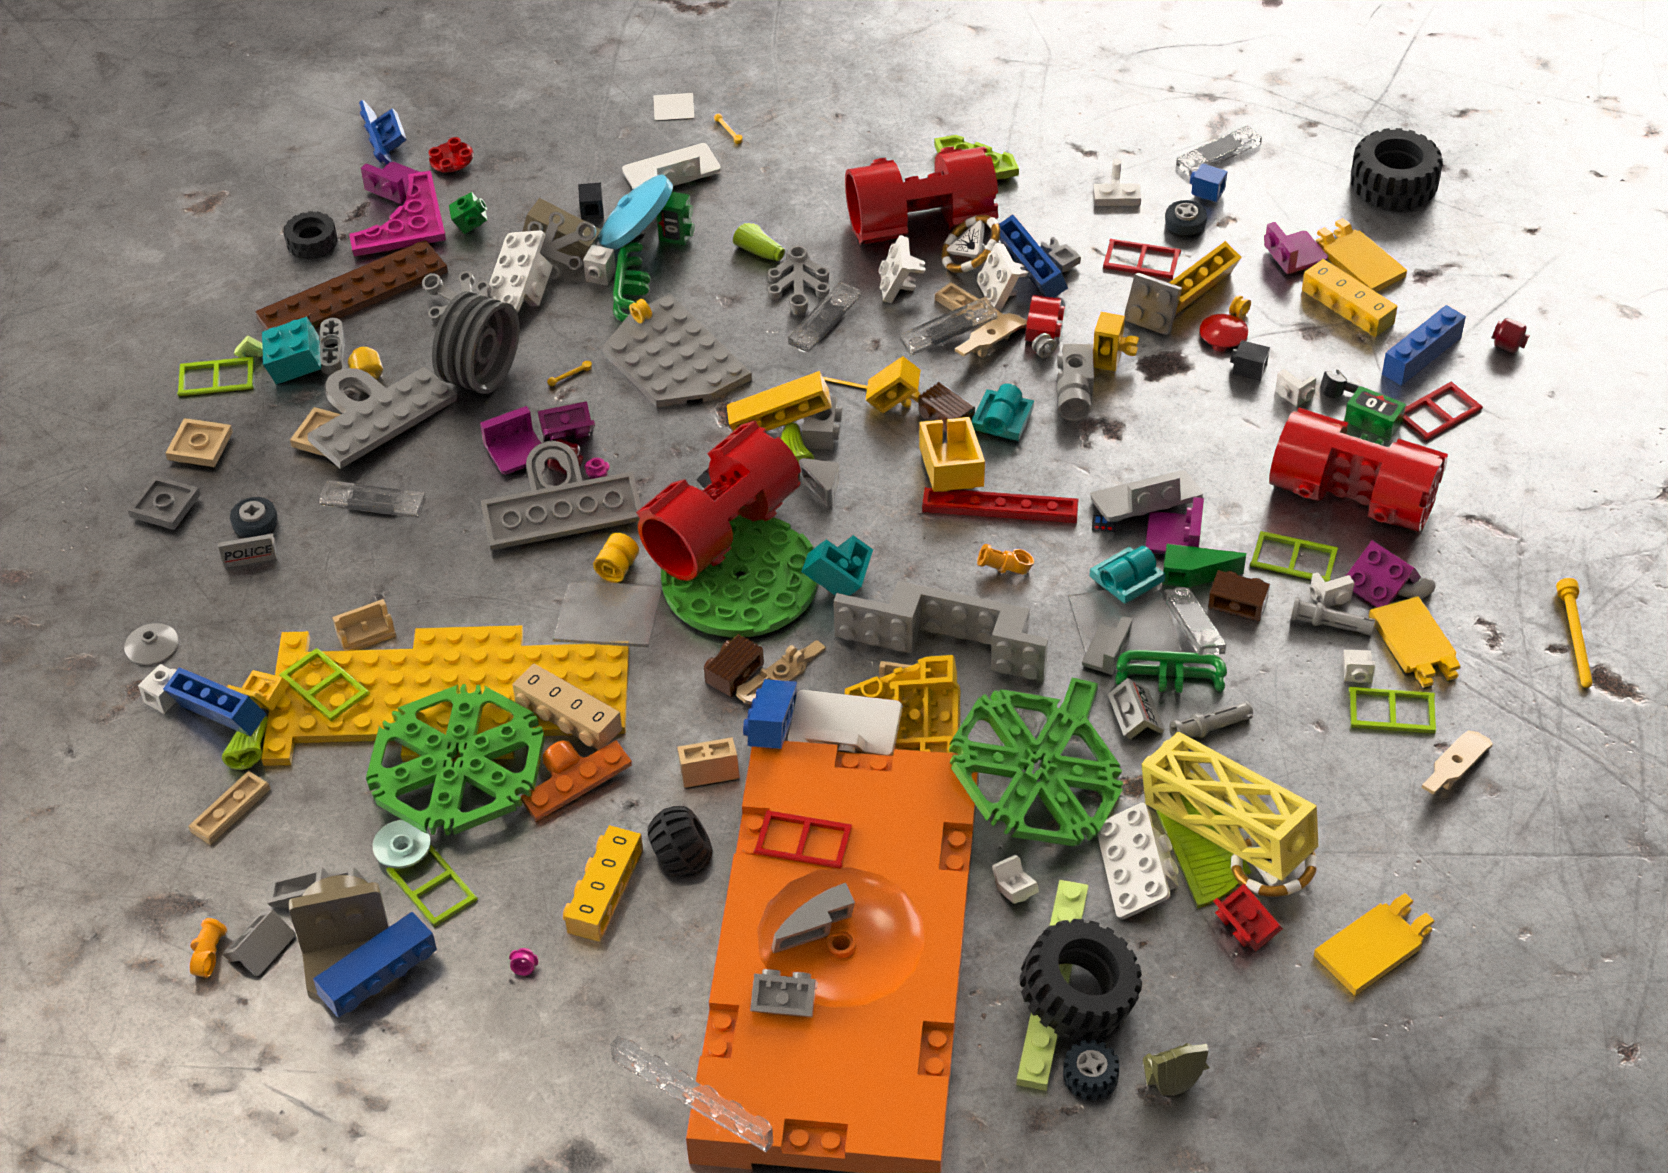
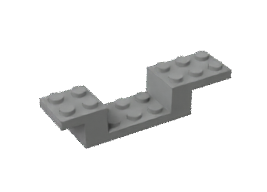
M902 581L897 582L889 604L839 593L835 596V637L912 653L920 631L925 630L931 633H939L992 645V671L1043 682L1046 676L1048 638L1028 634L1029 608Z

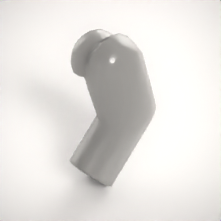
M1423 578L1413 585L1405 584L1397 595L1407 598L1419 596L1422 600L1434 592L1436 585L1431 578Z

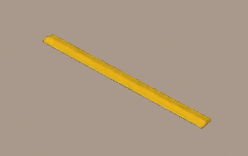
M823 377L825 381L867 389L866 385Z

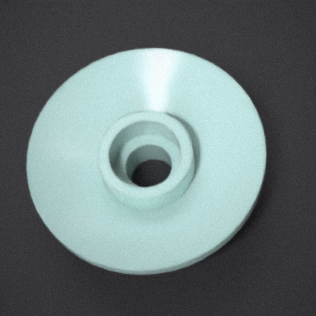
M404 820L393 821L382 827L375 835L373 840L374 855L385 866L391 868L410 867L420 862L428 853L431 845L429 832L426 830V834Z

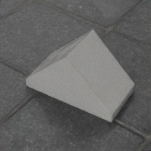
M806 458L799 460L801 469L800 479L827 508L832 507L839 484V463Z

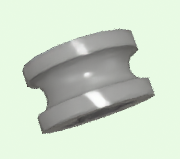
M1047 333L1040 334L1032 343V349L1041 358L1050 356L1057 347V343Z

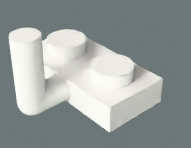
M1114 159L1112 161L1111 184H1094L1095 206L1141 205L1140 183L1121 184L1120 182L1121 160Z

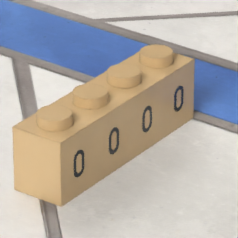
M534 663L512 684L517 704L536 713L542 720L550 721L557 725L564 733L576 736L587 746H593L600 750L607 746L622 730L619 711Z

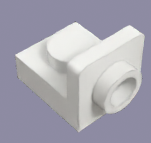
M1344 650L1342 656L1344 682L1372 683L1375 661H1372L1371 650Z

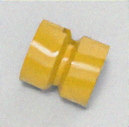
M622 533L610 535L603 549L593 562L594 570L606 581L613 583L622 581L629 570V566L633 564L640 552L638 544L631 537Z

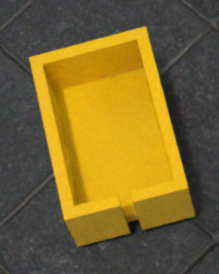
M970 417L947 419L946 443H943L942 420L920 422L919 448L933 492L984 487L985 460Z

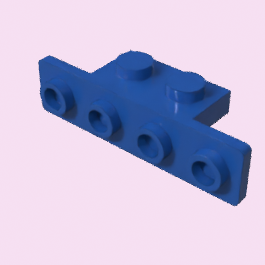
M361 100L359 102L361 107L360 115L366 122L364 127L370 134L369 141L371 145L375 148V151H373L374 156L380 163L384 162L387 165L392 162L389 152L407 140L399 116L392 108L377 118L375 112L364 100Z

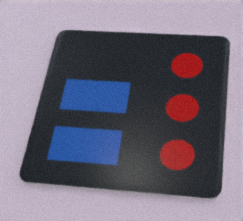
M1093 514L1092 531L1114 533L1115 522L1107 521L1103 515Z

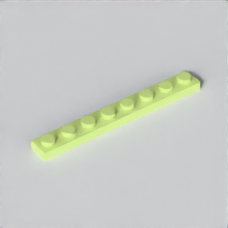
M1059 880L1050 925H1056L1057 922L1068 920L1071 923L1073 919L1083 918L1088 893L1087 884ZM1059 964L1060 972L1069 984L1073 964ZM1031 1013L1016 1085L1047 1091L1058 1034H1055V1029L1050 1026L1044 1027L1040 1023L1041 1019L1038 1015L1033 1016Z

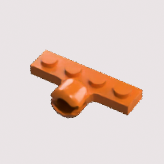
M617 740L588 757L579 756L569 741H558L551 745L543 753L542 757L543 763L552 777L535 787V791L532 789L530 797L525 794L521 795V801L535 822H538L632 766V761Z

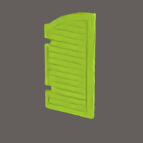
M1179 795L1189 815H1202L1184 795ZM1206 805L1215 815H1222V813ZM1156 810L1164 831L1172 844V850L1197 908L1214 903L1213 900L1216 898L1220 900L1226 897L1240 885L1231 870V857L1233 853ZM1206 826L1207 828L1220 834L1213 826ZM1243 859V871L1247 875L1252 871L1248 862Z

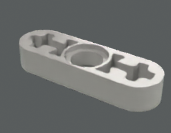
M328 318L320 326L321 371L332 375L343 368L344 330L341 320L337 318ZM337 344L334 348H326L327 345Z

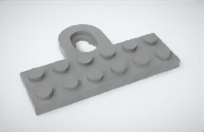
M425 366L388 388H385L374 377L363 370L354 368L338 370L330 375L326 381V397L342 414L309 432L308 441L341 469L457 400V393L438 379ZM352 387L358 391L368 393L370 397L364 401H354L347 397L344 390Z
M556 441L541 443L529 453L526 467L531 491L481 500L491 550L639 522L640 518L636 512L642 508L633 471L582 481L575 452L568 445ZM556 459L559 461L560 466L566 470L567 478L561 485L551 486L543 481L542 474L547 460Z

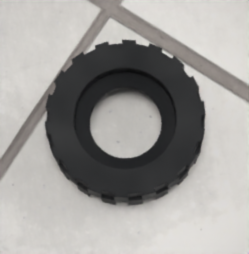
M308 211L297 216L295 215L284 225L283 232L287 249L298 258L314 259L319 256L322 257L326 253H330L335 248L336 242H338L333 219L327 214L318 211ZM307 232H322L314 238H300L301 235Z

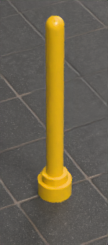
M1564 578L1556 584L1557 593L1566 605L1581 685L1584 688H1589L1593 682L1576 603L1580 593L1578 581L1574 578Z

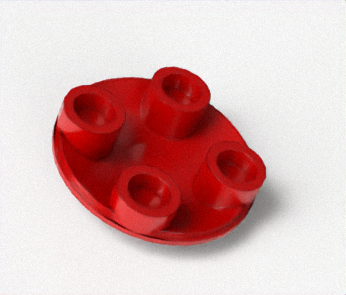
M452 137L448 142L438 147H432L428 152L430 165L435 170L441 172H454L463 169L474 157L472 147L461 142L459 137Z
M1214 314L1202 321L1199 333L1207 343L1213 345L1215 351L1223 352L1227 348L1240 345L1241 340L1247 341L1249 330L1246 323L1234 315Z

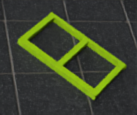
M243 357L182 363L179 369L177 395L188 396L254 389V358ZM248 364L247 384L219 386L220 367ZM214 367L213 387L184 390L186 370Z
M1260 531L1250 567L1312 580L1313 573L1294 570L1299 549L1304 547L1331 553L1325 576L1320 575L1325 582L1331 581L1330 577L1338 547ZM1264 539L1294 545L1288 568L1257 562Z
M315 648L279 674L280 677H283L290 683L289 686L330 721H333L370 694L365 687L318 648ZM316 657H319L335 672L306 691L289 676ZM342 676L359 692L330 712L313 696Z
M1349 687L1351 728L1436 733L1435 693ZM1356 694L1389 696L1390 723L1357 720ZM1395 697L1428 699L1429 725L1396 723Z
M430 845L428 852L442 866L445 872L416 890L412 891L397 874V871L402 868L388 867L386 871L431 925L436 927L476 902L478 898L435 848ZM451 877L468 897L437 917H434L418 897Z

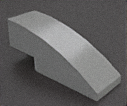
M318 867L273 878L270 880L267 904L272 907L289 908L288 901L290 899L301 897L310 885L327 877L337 875H350L362 879L364 877L355 867L329 873L323 867Z
M843 883L822 892L789 916L774 934L771 947L773 954L826 937L830 933L832 923L852 917L855 901L847 884Z

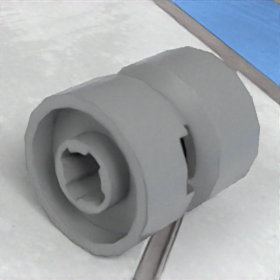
M1080 374L1064 375L1057 382L1059 413L1061 417L1069 421L1082 420L1091 412L1089 382L1086 377Z

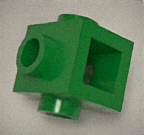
M472 192L458 198L449 205L451 220L464 234L488 221L485 202L482 198L478 199Z

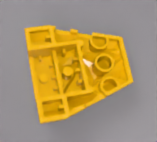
M953 655L924 657L919 659L917 664L904 669L902 666L893 669L894 673L879 678L876 676L845 688V695L896 700L902 704L903 708L895 749L955 753L949 752V747L951 746L949 743L960 728V686L957 683V669Z

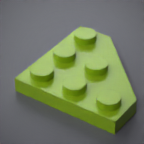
M959 135L934 138V146L937 153L941 152L942 148L951 146L954 149L962 148V150L984 146L987 148L985 155L992 158L997 179L1019 176V167L1013 154L1005 151L1003 154L994 152L990 146L979 142L974 144L966 142L964 137Z

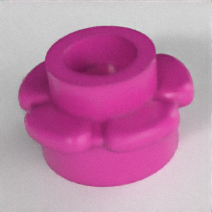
M593 458L585 464L584 468L589 479L606 477L610 466L608 462H604L601 458Z
M521 948L510 953V968L517 975H529L533 972L535 966L538 965V957L530 949Z

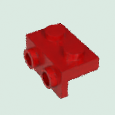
M1245 884L1240 886L1223 902L1218 898L1213 900L1219 908L1215 914L1226 926L1232 923L1237 929L1232 934L1243 947L1249 944L1256 952L1283 930L1280 924Z

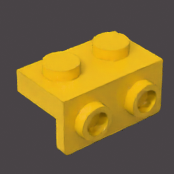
M252 670L242 688L227 685V687L249 696L260 708L273 711L277 703L284 697L285 690L290 683L283 677Z

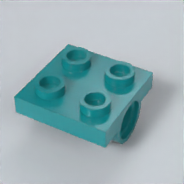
M1002 384L998 391L986 389L971 421L972 426L976 431L1019 441L1033 411L1034 400L1022 398L1021 390L1013 384Z
M1129 546L1090 568L1089 573L1090 578L1124 604L1165 581V573L1156 567V559L1152 551L1146 546H1140L1135 550Z

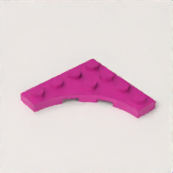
M431 170L408 174L409 184L405 203L389 216V221L381 226L375 225L349 234L353 256L405 248L424 240L428 243L446 240Z

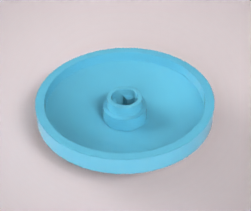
M657 175L623 196L606 220L599 236V243L605 248L616 250L638 236L665 206L672 193V182L665 175Z

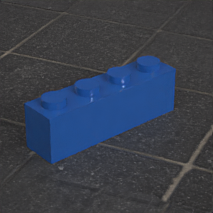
M1014 215L999 223V240L1001 244H1004L1016 263L1025 266L1023 270L1028 271L1027 276L1044 297L1055 298L1068 289L1061 271Z
M1448 305L1442 307L1385 353L1382 375L1400 386L1404 385L1462 338L1466 316Z
M180 667L163 688L181 707L248 736L253 734L266 716V713L249 696Z
M764 679L762 687L757 688L756 698L752 700V708L748 710L747 719H744L743 736H748L747 746L782 748L792 721L797 696V682Z
M413 911L313 978L318 996L338 1018L347 1012L353 1011L365 999L379 993L384 986L394 979L405 975L410 968L420 961L428 959L437 950L433 933Z

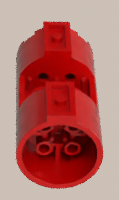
M953 146L942 148L941 152L935 157V173L928 174V178L919 179V176L907 177L905 182L902 180L897 164L894 160L887 161V158L875 159L869 166L847 169L845 173L847 208L859 245L898 239L899 236L905 237L908 234L907 223L908 213L941 208L945 221L949 225V230L955 229L966 219L978 215H988L997 220L999 218L998 204L994 203L996 194H998V184L992 158L985 155L987 148L984 146L962 150V148L954 149Z
M1298 408L1297 411L1291 413L1274 452L1269 474L1270 485L1292 491L1303 498H1311L1317 501L1322 500L1328 491L1335 496L1347 497L1356 500L1360 504L1369 505L1368 517L1378 522L1394 524L1419 533L1424 529L1437 498L1436 494L1439 483L1442 482L1443 474L1446 470L1447 453L1399 438L1397 442H1393L1390 448L1347 435L1348 422L1302 408Z
M756 421L740 425L707 453L711 459L709 463V476L712 483L704 490L689 485L686 479L672 482L636 512L640 518L638 533L644 548L656 564L671 576L685 581L692 580L710 564L716 566L725 559L724 554L731 549L730 546L733 542V533L729 521L738 515L750 519L752 522L761 519L768 521L777 514L776 509L783 504V501L800 486L801 482L798 480V474L801 472V469L791 449L780 437L774 439L766 434V429L759 427Z

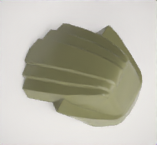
M1185 1043L1183 1046L1180 1045L1164 1052L1152 1055L1148 1053L1145 1055L1142 1064L1144 1065L1147 1086L1155 1084L1162 1096L1182 1094L1193 1087L1202 1075L1203 1070L1210 1068L1206 1063L1209 1051L1207 1044L1192 1046L1189 1043Z

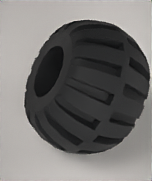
M672 806L665 808L652 819L648 826L650 844L663 867L671 875L695 874L706 866L711 859L713 849L710 839L698 817L688 807Z

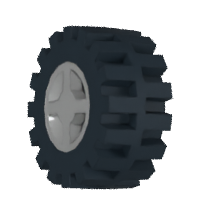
M1086 1040L1080 1041V1046L1074 1044L1071 1051H1067L1066 1058L1064 1059L1063 1078L1066 1081V1087L1068 1089L1072 1088V1094L1075 1096L1080 1093L1081 1099L1085 1100L1087 1096H1091L1092 1100H1097L1099 1095L1102 1099L1107 1097V1092L1112 1093L1118 1083L1119 1058L1117 1055H1114V1050L1111 1047L1106 1049V1043L1104 1042L1098 1045L1096 1040H1091V1043L1087 1044Z

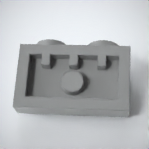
M763 969L762 974L754 973L751 1012L813 1018L815 990L817 989L818 982L816 979H811V974L793 972V977L780 976L781 971Z

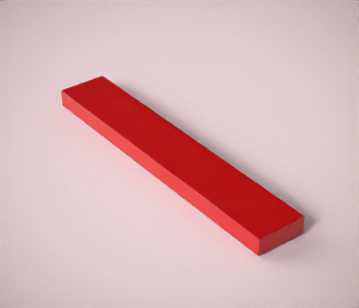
M925 487L922 512L1077 523L1079 498L968 490L933 492L932 488Z

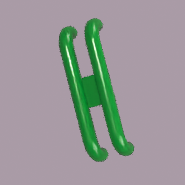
M638 242L624 245L618 253L613 290V315L621 322L629 315L624 313L622 308L630 310V304L635 303L633 300L625 299L624 294L645 296V294L649 293L650 287L648 283H650L651 279L649 273L627 270L631 266H640L642 264L640 257L627 258L631 252L642 251L643 246Z
M1135 649L1128 650L1119 656L1116 664L1118 671L1115 682L1119 685L1126 680L1127 676L1133 674L1159 676L1158 691L1165 692L1167 688L1166 676L1175 677L1176 692L1182 693L1183 677L1207 678L1214 682L1215 690L1221 692L1225 689L1224 677L1227 675V667L1220 657L1209 653ZM1134 660L1157 661L1159 665L1128 663ZM1183 663L1209 664L1214 666L1216 670L1207 667L1183 666Z

